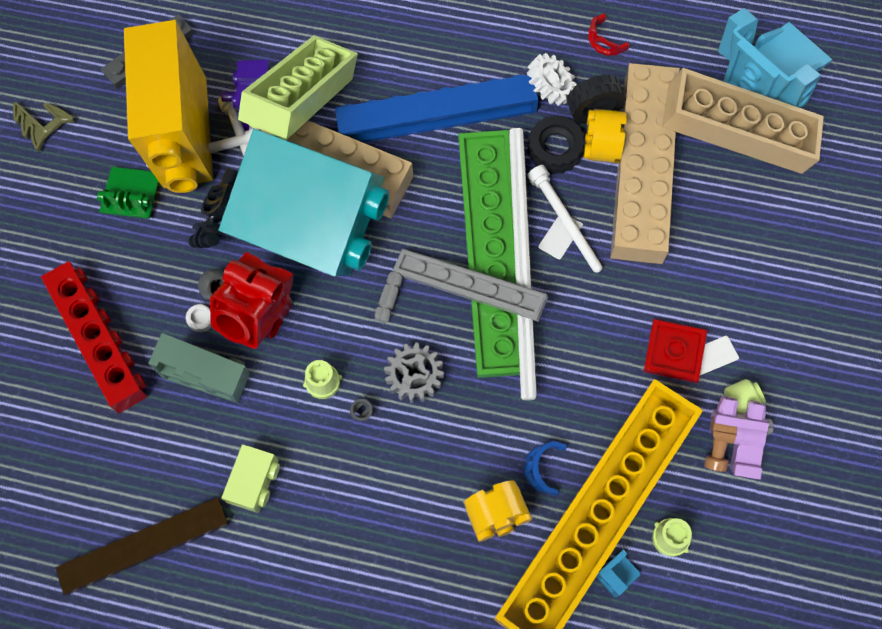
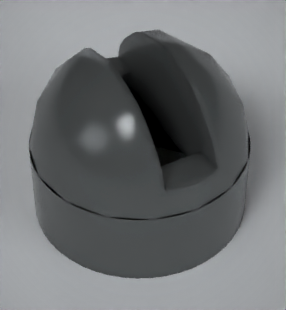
M365 399L355 400L350 407L351 417L359 422L367 420L372 414V405ZM364 404L367 409L357 417L354 413Z

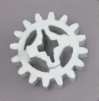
M547 53L543 56L538 55L528 65L530 70L527 72V75L532 78L529 84L535 85L534 92H540L541 99L547 98L549 104L554 102L557 106H560L562 103L566 104L567 95L577 85L572 81L575 76L568 72L570 70L569 67L563 66V60H556L555 55L551 57Z

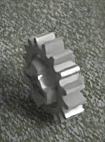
M415 343L413 349L404 344L403 352L395 349L396 357L387 358L391 366L384 367L385 374L390 375L385 378L386 384H393L390 387L391 393L394 394L399 391L400 400H403L405 396H409L410 403L414 402L415 397H419L421 402H424L425 394L433 397V387L441 388V383L437 379L444 378V372L440 371L443 368L442 361H436L438 353L433 352L429 354V346L426 345L421 350L418 343ZM427 362L430 364L432 368V374H430V371L425 369ZM419 370V374L415 373L413 376H410L409 371ZM396 371L403 376L401 384L396 378Z

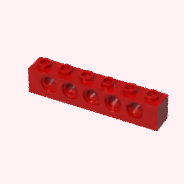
M68 261L40 276L109 406L120 414L147 398L148 396L144 391L147 385L140 373H134L132 366L135 363L127 351L123 352L119 346L123 341L115 329L111 331L108 326L111 319L104 308L99 309L96 303L100 300L93 288L90 287L88 289L85 282L88 281V278L81 267L75 268ZM77 289V292L74 295L69 296L73 290ZM89 310L86 316L80 318L84 311ZM100 331L99 336L92 339L93 334ZM112 352L111 358L103 361L104 356ZM124 374L123 380L115 383L117 376Z

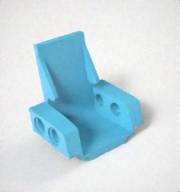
M745 8L730 16L718 50L721 55L730 61L723 82L798 108L804 107L808 103L821 77L818 71L831 63L832 59L790 22L781 28L762 34L757 39L755 46H753L752 42L755 37L758 19Z

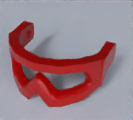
M604 13L598 17L594 16L588 33L591 47L598 53L607 56L618 55L627 51L630 46L628 42L619 46L602 36H597L596 26L603 23L607 16ZM599 41L611 48L609 50L605 49L596 42Z

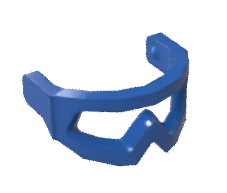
M551 441L535 447L527 454L523 472L528 483L538 492L556 496L559 490L548 487L541 479L538 471V461L541 454L547 448H555L562 451L567 448L566 444Z

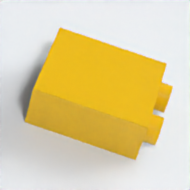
M176 20L124 28L128 140L163 188L177 193L193 191L197 188V183L213 181L212 153L209 150L211 139L206 76Z

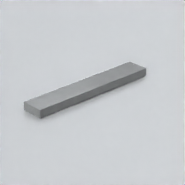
M402 249L392 271L401 274L402 278L538 322L548 300L546 293Z

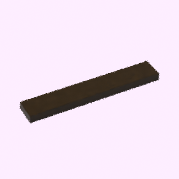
M217 497L55 567L63 595L72 594L228 526L229 522L221 500Z

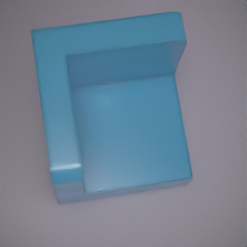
M624 549L596 576L615 598L620 596L640 576V572L625 557L628 553Z

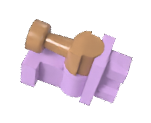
M721 396L717 409H712L710 432L714 437L712 455L706 456L704 467L714 471L726 472L729 461L724 457L728 443L734 444L730 462V469L733 474L761 480V461L769 423L765 419L766 405L762 402L751 400L748 401L746 414L737 413L738 400L733 397Z

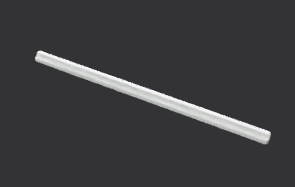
M511 128L509 140L516 284L531 289L524 137L521 128ZM517 315L522 400H534L536 398L533 320Z

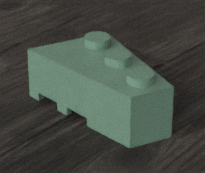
M161 333L148 363L165 380L236 403L239 402L250 375L244 366L245 363L239 359L232 357L229 359L224 358L216 352L201 349L164 333Z

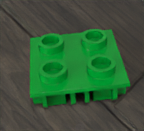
M111 167L106 189L97 193V200L101 201L99 213L150 219L159 181L152 171Z

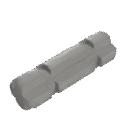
M390 272L388 274L387 284L384 286L378 303L380 307H377L375 312V319L384 323L389 321L390 310L394 307L399 292L398 288L403 280L402 275L399 273Z

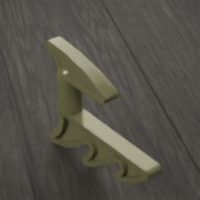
M14 102V121L17 124L21 122V131L25 139L29 138V133L31 134V141L38 152L41 151L46 138L65 123L73 124L75 122L73 117L65 111L44 103V108L54 119L43 127L17 102Z

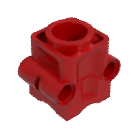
M245 252L238 261L231 260L223 273V283L210 297V323L214 330L230 341L242 343L256 349L265 337L272 339L281 326L282 319L291 309L292 299L290 298V291L293 284V273L282 268L267 265L259 257Z

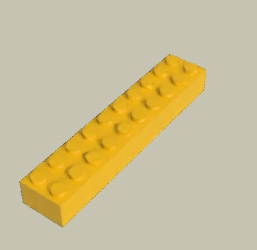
M653 380L496 615L494 621L505 629H563L703 412L701 408L659 381Z

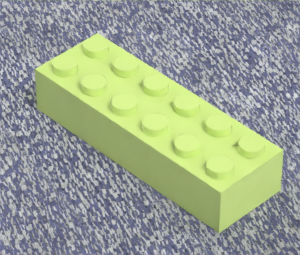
M313 35L242 91L238 120L247 123L252 128L261 129L273 136L287 140L353 79L358 53Z

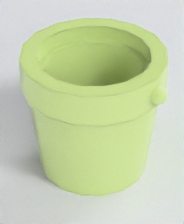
M316 360L311 362L306 368L303 387L307 388V391L315 398L328 399L338 391L342 376L326 361Z
M676 518L664 519L660 523L655 522L652 540L658 552L669 557L689 552L688 547L691 542L692 531L687 522Z

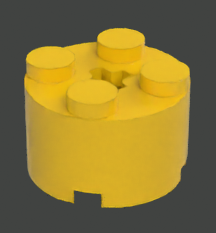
M602 109L588 111V130L584 138V159L619 164L625 140L622 124H626V112Z
M514 480L493 485L494 489L487 492L481 490L464 501L465 510L478 542L492 538L494 533H497L498 537L510 534L514 531L513 525L520 526L532 520L521 491Z

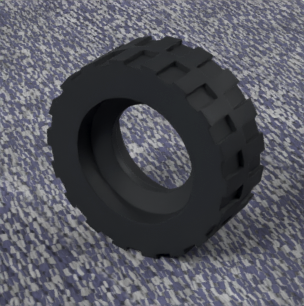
M610 74L586 79L570 90L569 95H567V103L574 121L587 124L589 110L619 111L626 101V96L618 77Z
M553 115L552 117H545L543 120L538 121L536 126L531 129L528 144L529 157L536 167L544 165L550 174H563L568 170L571 171L575 165L579 164L585 146L584 132L581 131V127L574 120H570L565 116ZM553 134L562 135L567 139L569 148L564 154L552 155L544 148L545 139Z

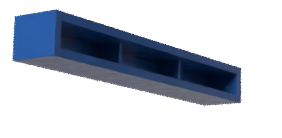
M519 74L511 78L491 79L488 82L476 84L467 83L464 86L444 87L430 92L420 91L413 95H398L384 100H369L361 104H345L335 108L339 133L365 143L537 113L538 97L537 93L534 92L535 85L529 84L532 78L528 75Z

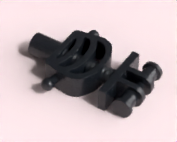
M226 168L220 184L210 188L201 206V213L208 218L206 222L194 223L192 228L196 230V233L191 235L188 240L191 247L202 249L218 245L220 240L218 234L223 233L218 231L220 227L218 222L222 221L238 171Z

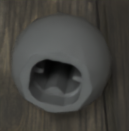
M210 269L200 276L198 289L204 299L210 301L212 294L223 283V270Z

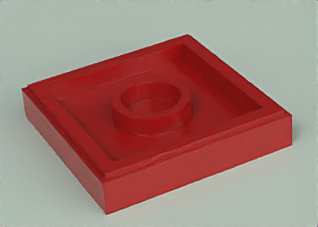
M653 319L643 372L698 383L707 330Z

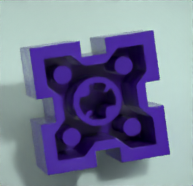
M268 60L237 61V71L233 72V82L236 91L221 92L222 102H232L233 108H237L238 117L242 91L271 69ZM242 122L245 130H249L250 126L247 123Z

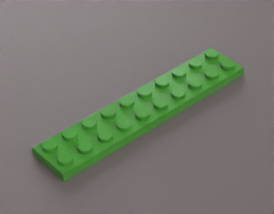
M509 130L458 133L469 270L516 284ZM471 300L477 378L520 375L517 315Z

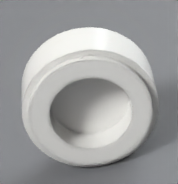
M197 304L187 311L186 322L192 330L204 332L211 328L210 308L208 306Z

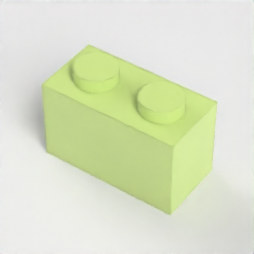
M242 444L222 499L228 504L259 513L261 507H265L270 495V491H268L271 480L276 479L279 472L280 464H277L278 459L276 456Z

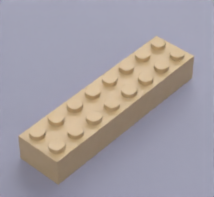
M629 63L624 84L626 101L622 108V112H626V124H622L625 140L617 170L610 259L663 264L668 254L676 132L663 128L662 123L668 86L679 73L680 68Z

